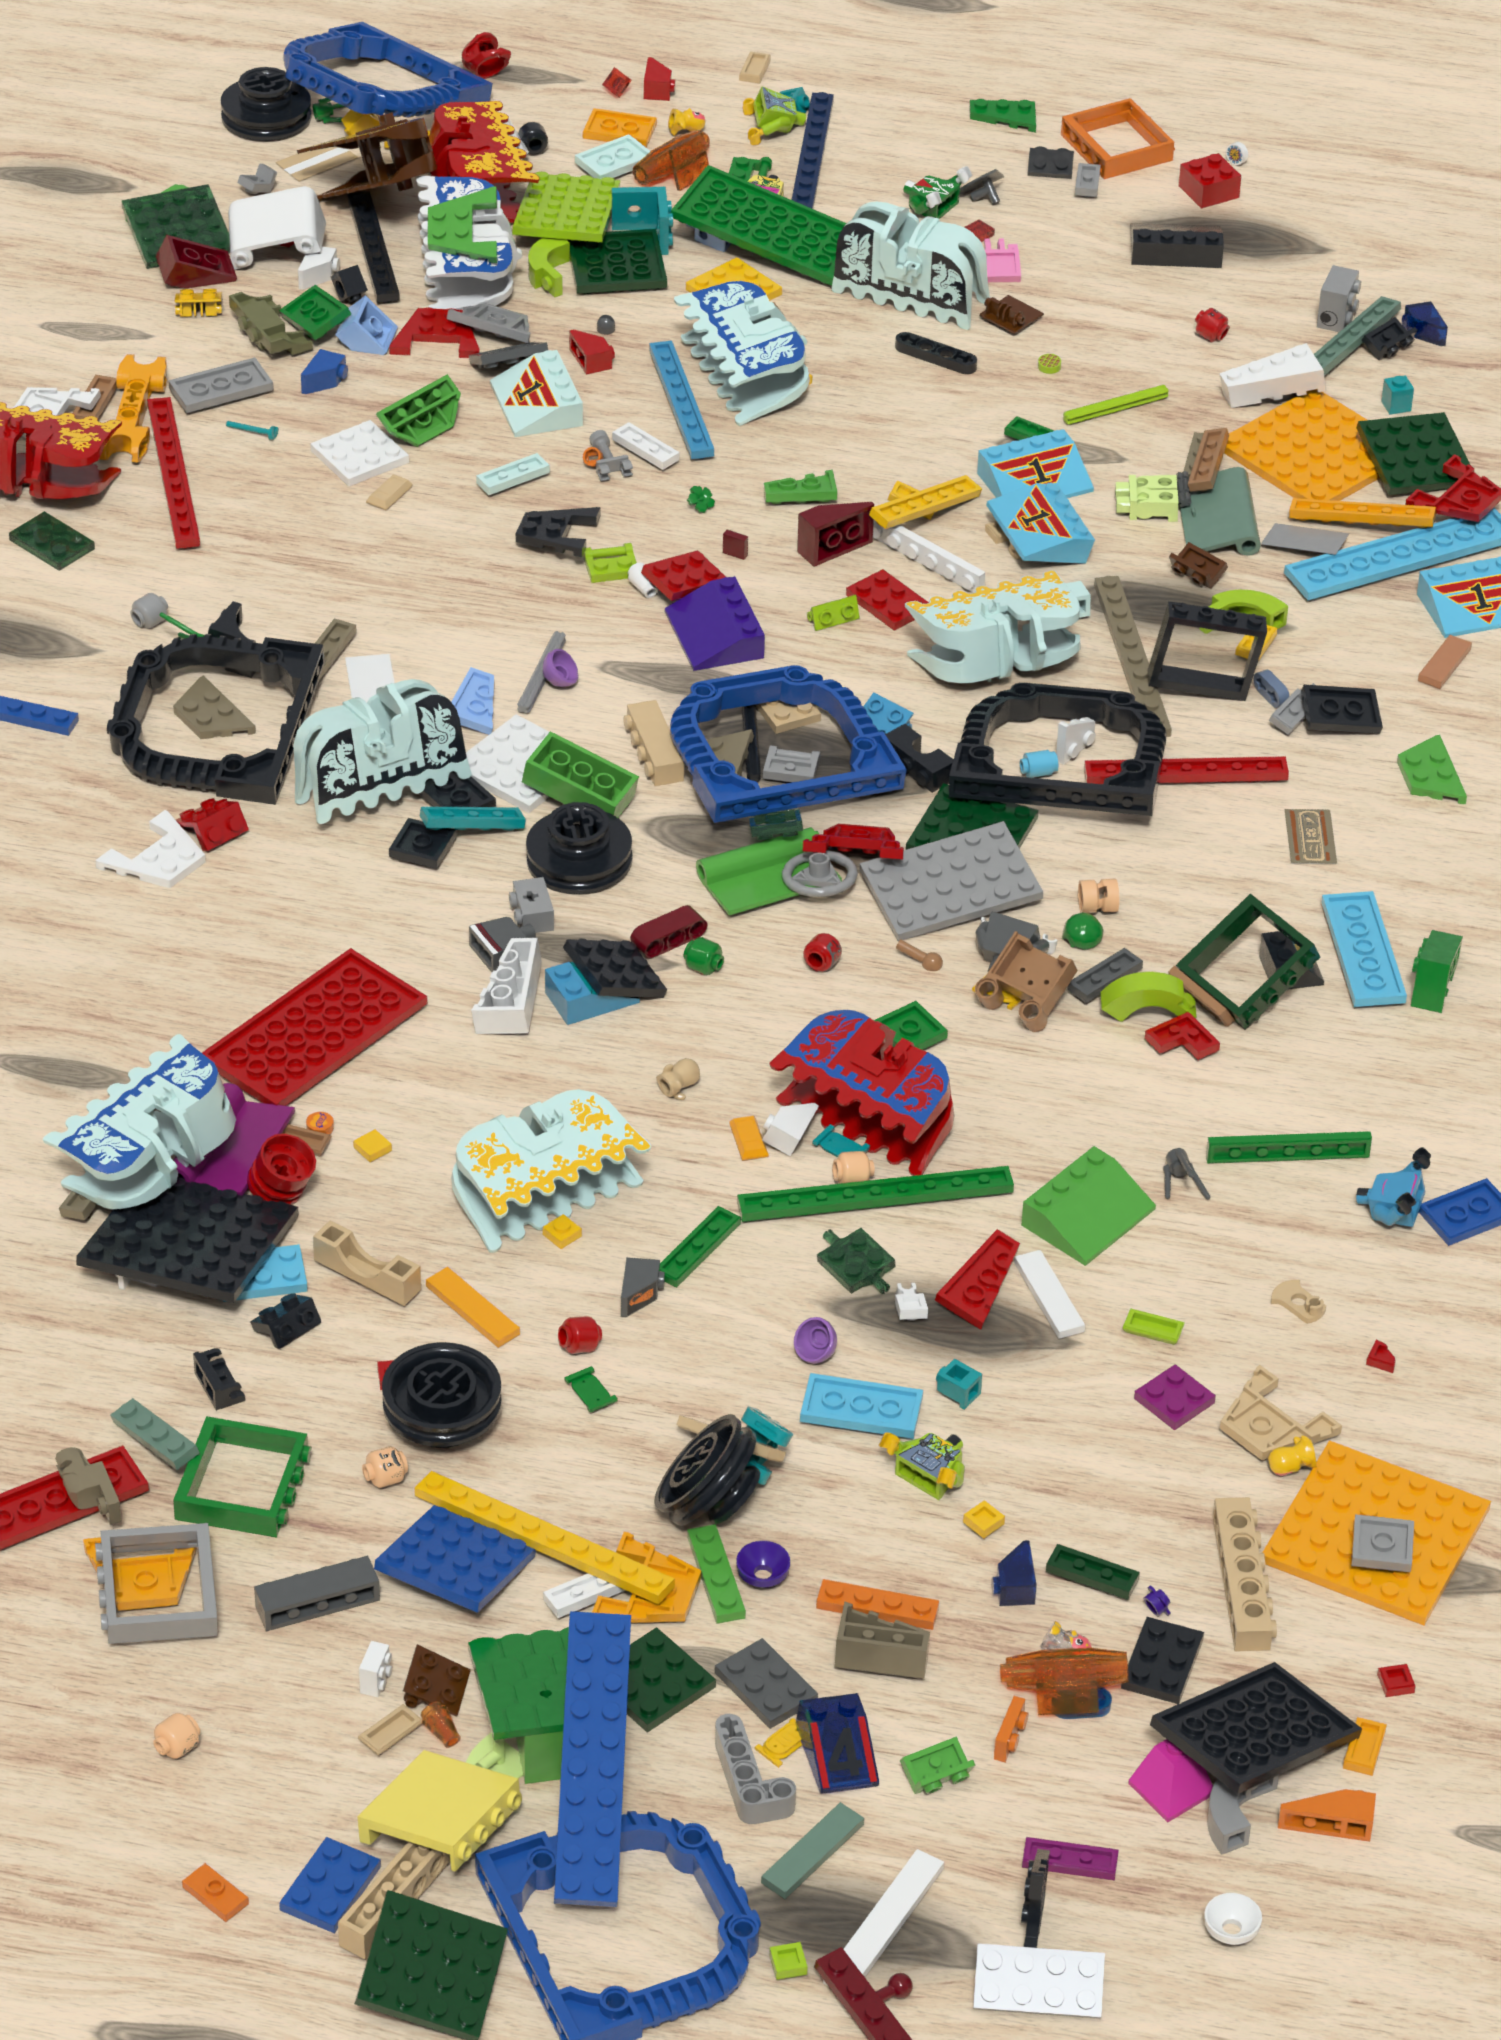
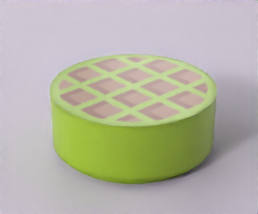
M1044 354L1038 359V369L1046 374L1057 373L1061 370V358L1055 354Z

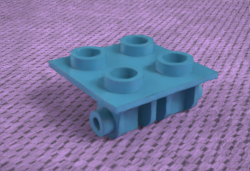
M874 692L865 703L864 708L867 711V715L871 717L878 732L884 731L886 734L903 724L912 728L909 720L914 713Z

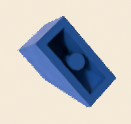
M320 349L301 373V393L310 394L337 387L348 374L346 355Z

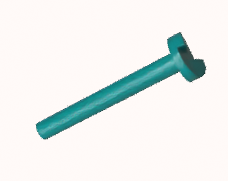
M232 421L226 422L227 427L268 435L270 440H274L279 431L278 427L275 426L265 429Z

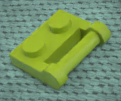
M624 543L623 546L591 549L589 547L586 548L583 555L591 583L628 579L629 568L637 563L632 543Z

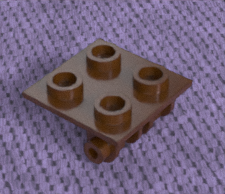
M1007 295L1000 301L994 297H988L984 302L986 310L979 314L980 317L1013 334H1016L1044 315L1043 312L1010 295Z
M417 1644L403 1688L406 1706L415 1708L424 1701L457 1717L471 1669Z

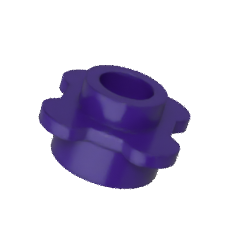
M1151 1585L1147 1588L1150 1593L1143 1598L1147 1607L1156 1616H1160L1163 1612L1167 1616L1170 1615L1171 1612L1168 1606L1171 1602L1168 1596L1161 1589L1156 1591Z

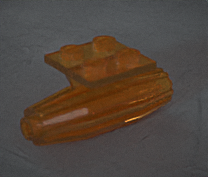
M696 130L677 136L655 148L634 165L632 170L635 180L639 184L641 183V185H647L666 179L674 174L678 191L690 186L709 165L706 152L710 147L709 136L701 130Z
M1099 1648L1039 1650L1006 1658V1664H1000L1001 1682H1007V1688L1036 1691L1038 1715L1098 1713V1689L1129 1682L1127 1652Z

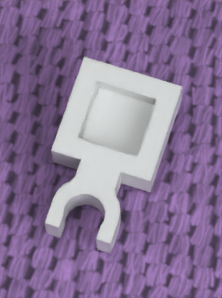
M897 1283L895 1306L899 1319L913 1321L928 1318V1307L924 1294H916V1284L911 1283V1289H904L901 1283Z

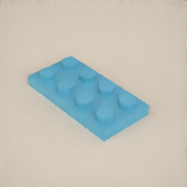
M810 1373L800 1413V1422L878 1434L888 1432L898 1437L914 1439L923 1400V1390Z

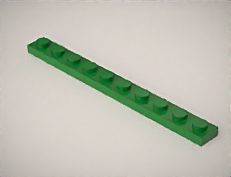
M1009 1166L738 1194L737 1204L741 1220L744 1222L1013 1193L1014 1183Z

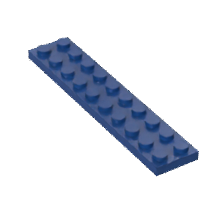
M570 1611L554 1904L617 1907L631 1615Z

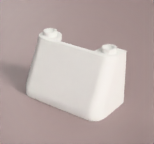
M297 187L239 199L230 204L228 212L230 257L234 270L249 266L253 261L252 250L294 241L297 250L301 253L313 254L321 252L326 220L317 195L310 187Z

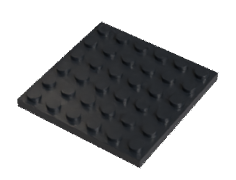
M177 1177V1183L166 1189L156 1198L137 1206L113 1209L76 1256V1265L234 1303L296 1220L299 1207L283 1201H266L257 1195L243 1194L241 1196L231 1189L222 1191L206 1183L186 1182L183 1178Z

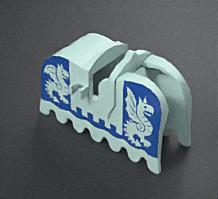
M732 281L674 297V302L678 306H690L684 311L686 319H699L693 324L692 330L681 335V340L685 344H697L691 349L693 357H706L700 361V369L703 371L714 370L713 373L709 374L708 379L711 384H723L717 389L719 397H732V399L727 401L726 408L729 411H741L735 416L737 425L741 426L790 404L807 389L810 382L808 368L804 364L807 340L803 335L799 334L791 322L786 320L775 304L769 302L762 288L754 283Z
M177 1034L169 1042L172 1048L171 1051L152 1053L149 1056L150 1067H135L128 1072V1077L131 1080L129 1083L112 1084L107 1089L110 1096L107 1100L94 1099L90 1101L86 1106L89 1112L88 1115L83 1117L78 1115L71 1116L65 1123L68 1128L67 1131L63 1133L54 1131L45 1135L43 1138L45 1144L55 1147L80 1163L86 1172L82 1176L69 1175L61 1181V1185L104 1208L123 1209L146 1203L177 1183V1164L170 1156L176 1155L178 1161L185 1167H188L189 1164L195 1167L205 1159L204 1156L221 1145L234 1130L236 1117L227 1095L224 1093L225 1088L215 1063L193 1047L181 1034Z

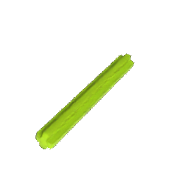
M1159 385L1068 410L1063 413V420L1067 425L1165 399L1168 397L1169 390L1165 385Z

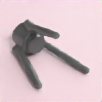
M1181 1148L1169 1151L1166 1155L1167 1164L1163 1166L1165 1173V1198H1170L1171 1174L1177 1177L1188 1174L1190 1178H1193L1204 1197L1209 1200L1211 1197L1195 1172L1193 1164L1189 1161L1186 1151Z

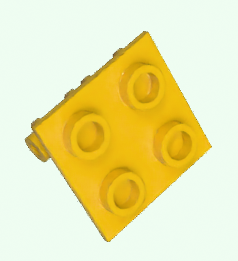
M182 289L180 293L175 295V303H180V305H175V314L180 315V317L192 316L191 303L194 306V317L197 316L196 303H200L201 316H203V303H205L206 316L222 314V305L217 304V302H221L222 292H217V289H203V293H194L193 289Z

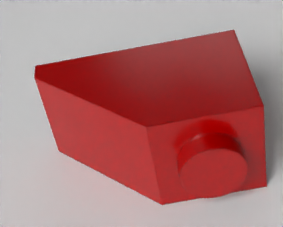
M648 57L644 76V99L670 101L671 92L675 93L676 79H672V70L653 57Z
M574 329L569 330V350L586 375L612 369V359L615 358V352L612 345H609L604 337Z

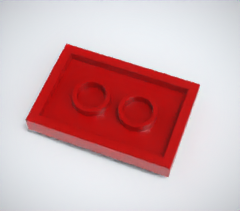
M698 550L645 564L641 571L670 601L683 598L712 580L726 577Z
M884 569L846 587V596L856 595L858 605L894 631L915 620L905 608L906 602L918 601L922 604L929 603Z

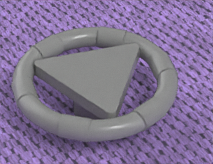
M826 851V853L803 852L791 858L782 870V879L790 890L800 895L811 897L837 895L850 888L858 876L857 867L849 857L833 851ZM830 861H834L848 870L846 878L842 882ZM804 862H809V867L792 877L795 867Z

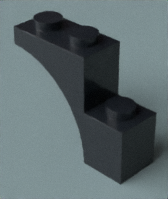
M233 601L227 609L221 612L220 617L215 623L210 625L208 634H212V637L215 638L226 636L230 640H234L237 637L241 638V641L248 642L250 639L239 629L242 624V604ZM225 668L226 671L252 678L256 673L255 671Z

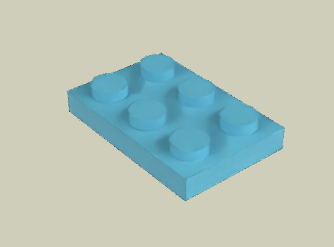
M300 1244L275 1247L236 1300L308 1292Z

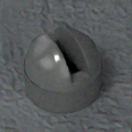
M610 315L599 317L597 331L604 335L612 334L615 331L614 319Z

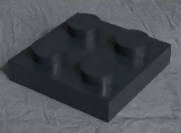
M408 818L389 848V857L437 869L456 839V829L442 828L440 830H432L426 828L423 821Z

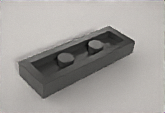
M1124 947L1072 979L1068 985V990L1085 1003H1088L1101 995V991L1113 981L1143 968V960Z

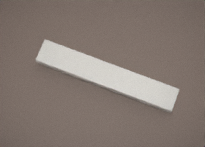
M917 1849L845 1946V1952L864 1977L944 1869V1861Z

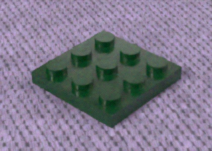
M657 1627L630 1644L627 1715L647 1733L716 1688V1679Z

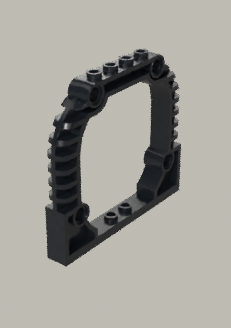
M191 634L189 638L182 640L181 637L174 638L172 643L165 647L160 644L154 650L139 652L135 657L133 665L128 667L126 684L121 686L120 700L114 704V716L107 723V734L110 736L112 751L116 755L121 756L124 764L130 768L133 774L143 777V780L147 782L150 780L155 781L158 785L168 783L172 787L183 785L187 789L198 787L202 791L213 789L216 790V797L276 805L294 754L293 744L297 730L306 719L325 664L323 644L265 637L263 644L256 643L252 639L246 642L241 641V638L237 637L234 640H230L226 636L215 638L212 637V634H205L204 637H197V634ZM191 665H210L260 672V676L264 681H280L295 695L292 706L287 708L286 724L283 723L281 725L280 741L277 750L266 748L257 754L245 758L239 754H229L223 757L222 760H209L165 754L151 750L144 744L140 723L152 690L165 685L170 679L172 671Z
M1025 682L1012 685L1010 690L1000 691L996 696H989L983 699L968 714L949 774V797L1152 816L1167 735L1165 726L1154 712L1148 710L1144 704L1135 701V696L1129 692ZM1039 716L1079 720L1088 717L1094 721H1101L1112 729L1130 731L1139 740L1135 758L1123 761L1120 773L1104 779L1103 784L1003 775V769L994 763V750L988 746V743L995 728L1008 720L1029 721Z

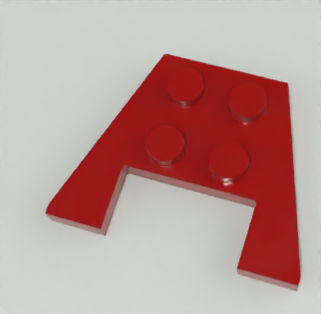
M426 307L417 308L390 344L389 353L390 355H410L413 341L460 344L459 358H469L470 354L480 353V348L471 326L447 319L448 310L454 308L433 309Z
M1454 454L1443 464V473L1458 478V480L1439 498L1416 489L1406 499L1405 505L1436 507V514L1479 522L1501 501V488L1487 477L1482 476L1481 478L1474 472L1475 468L1469 464L1465 466L1461 463V458Z
M838 823L823 830V834L813 835L812 841H809L810 839L803 840V851L826 853L829 846H834L840 851H852L853 848L863 849L865 853H878V850H880V858L903 860L904 848L900 847L899 841H895V835L888 827Z

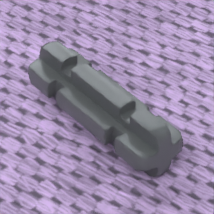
M1178 472L1176 476L1179 506H1189L1191 504V492L1188 487V472Z

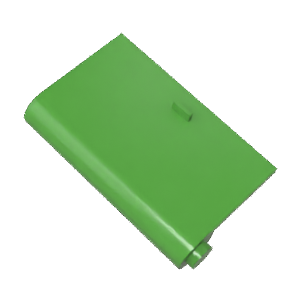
M809 827L696 861L698 877L728 915L800 895L785 885L782 879V870L791 858L806 852L803 851V840L810 839L809 841H812V836L819 834V832ZM804 862L795 867L792 877L809 867V862ZM837 873L839 879L842 882L841 876Z

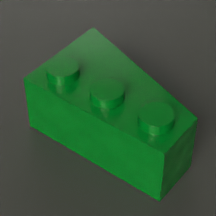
M1432 930L1429 938L1423 939L1422 947L1419 948L1412 968V972L1416 973L1411 1007L1442 1013L1444 1000L1449 992L1447 985L1449 981H1452L1458 964L1463 936Z

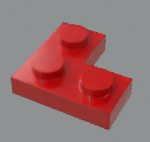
M1189 1012L1145 1030V1039L1160 1054L1183 1045L1199 1060L1220 1049V1042Z

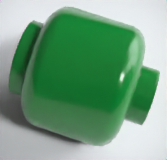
M704 937L691 940L684 950L683 957L687 967L706 976L712 974L715 970L719 971L724 963L722 947Z

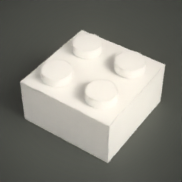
M371 1641L359 1667L361 1694L378 1697L381 1690L384 1691L386 1678L390 1677L392 1673V1666L390 1665L392 1653L389 1652V1645Z

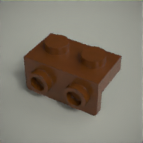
M1190 542L1186 544L1178 555L1173 553L1169 555L1172 564L1171 568L1175 573L1181 576L1184 574L1190 577L1195 584L1199 586L1204 585L1210 589L1228 568L1225 561Z

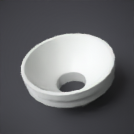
M1238 1893L1220 1894L1209 1901L1204 1914L1205 1926L1211 1936L1218 1941L1239 1945L1251 1941L1258 1934L1262 1923V1912L1255 1901L1245 1895ZM1226 1924H1235L1241 1931L1237 1934H1229L1223 1930V1927Z

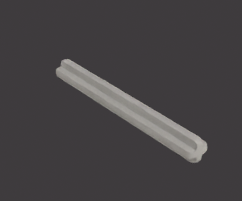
M555 631L551 636L517 703V710L520 713L524 712L527 714L531 711L546 681L542 672L545 656L551 650L562 649L566 641L564 632Z

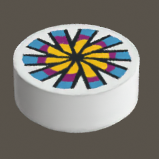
M1241 142L1230 144L1226 149L1227 159L1234 165L1244 163L1248 159L1246 146Z

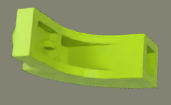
M543 237L534 243L529 250L528 277L534 289L543 286L554 297L563 295L562 275L554 267L570 262V243L566 239Z
M1243 589L1224 591L1213 595L1212 603L1208 606L1214 609L1265 616L1267 625L1278 629L1287 623L1288 605L1278 598L1260 591ZM1199 628L1205 634L1213 631L1211 629Z
M1137 972L1113 981L1101 991L1102 1010L1120 1022L1125 1020L1134 1011L1148 1006L1168 1009L1177 1016L1189 1012L1197 1018L1195 999L1189 993H1184L1183 981L1166 973Z

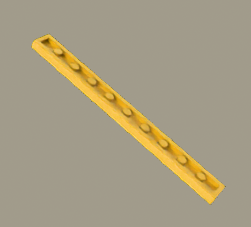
M431 1471L414 1487L415 1496L438 1507L446 1508L448 1511L462 1517L470 1518L474 1522L486 1527L494 1528L512 1539H521L527 1546L658 1605L675 1588V1578L436 1472Z

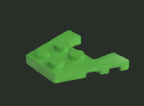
M496 186L428 207V249L457 255V253L466 254L472 259L478 260L480 257L488 259L491 263H497V241L473 242V210L497 208Z

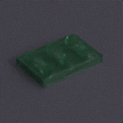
M45 511L9 532V540L58 571L95 549L93 540Z
M799 808L749 817L752 837L757 836V840L771 839L773 834L783 833V837L798 835V831H803Z

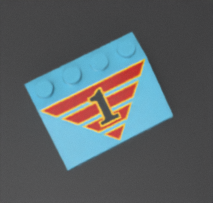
M1064 429L978 450L977 474L996 498L1036 483L1058 484L1066 498L1094 492L1093 484L1077 447Z
M1036 483L987 501L986 506L1023 561L1086 564L1095 539L1058 484Z
M1501 556L1420 571L1417 595L1444 638H1447L1449 635L1459 636L1501 628Z

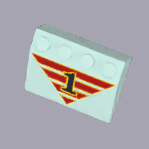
M557 350L535 353L490 380V385L514 437L583 426V402Z

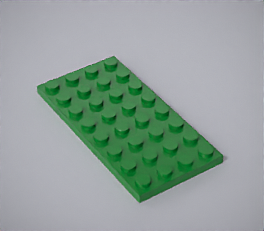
M707 165L671 210L673 219L716 236L742 249L749 250L782 266L789 267L824 284L831 286L833 284L837 240L843 227L847 224L710 165Z

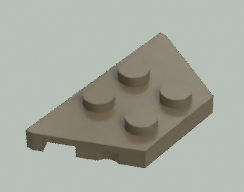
M204 675L173 705L174 714L200 739H209L217 736L231 737L232 732L247 730L248 735L256 733L255 725Z

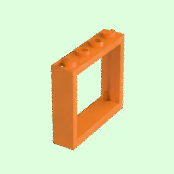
M1131 98L1062 116L1061 136L1089 164L1101 165L1100 176L1103 179L1173 161L1175 142ZM1127 121L1151 146L1110 156L1088 132Z

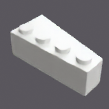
M1307 343L1220 373L1223 396L1231 408L1261 403L1264 398L1279 400L1283 399L1282 395L1297 393V396L1307 395L1306 391L1309 390L1326 391L1323 368Z

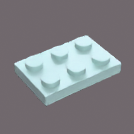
M629 134L575 155V163L593 178L598 179L604 177L615 178L655 162V154Z

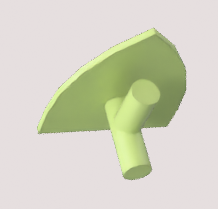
M492 1732L475 1746L466 1760V1763L515 1778L523 1776L519 1752L507 1744L505 1739L494 1740Z

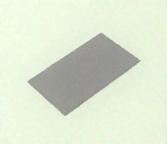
M1275 523L1261 544L1336 555L1350 533Z

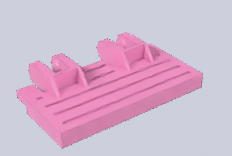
M999 238L997 249H991L990 239H985L984 250L987 258L988 283L1021 282L1018 244H1008V249H1005L1004 238Z

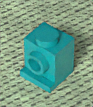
M954 1358L947 1366H943L938 1371L936 1376L937 1391L960 1403V1408L963 1410L981 1394L982 1373Z

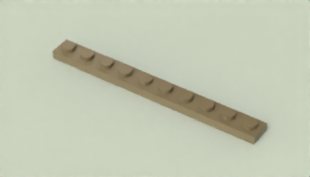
M1119 576L1095 578L1094 586L1130 692L1135 696V701L1144 704L1148 710L1154 712L1160 718V721L1165 726L1167 737H1171L1172 728L1158 688L1148 686L1147 670L1149 662Z

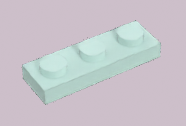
M536 453L476 475V483L488 495L550 473V465Z

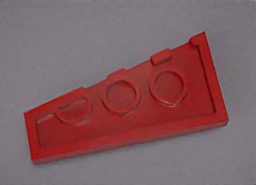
M997 1229L939 1290L935 1301L981 1330L1018 1252L1020 1243Z

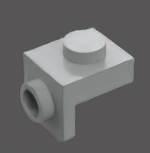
M260 163L256 175H240L237 183L245 187V191L256 195L258 192L271 193L277 172L267 165Z

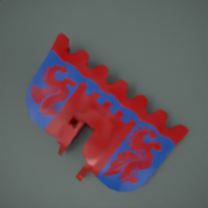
M835 1010L821 1014L813 1019L769 1063L771 1069L775 1071H783L789 1066L795 1068L793 1071L794 1080L776 1097L777 1103L783 1106H788L795 1101H799L801 1104L816 1103L819 1107L815 1114H823L821 1118L823 1128L826 1129L830 1124L835 1127L840 1124L844 1125L843 1136L853 1141L861 1136L867 1138L865 1143L870 1145V1149L867 1150L868 1152L876 1153L882 1148H887L889 1151L886 1156L890 1164L897 1165L904 1160H909L911 1162L909 1173L912 1176L923 1175L932 1157L951 1131L955 1117L950 1080L946 1066L939 1058L929 1052L916 1048L914 1043L902 1038L893 1048V1039L896 1032L863 1013L854 1010Z

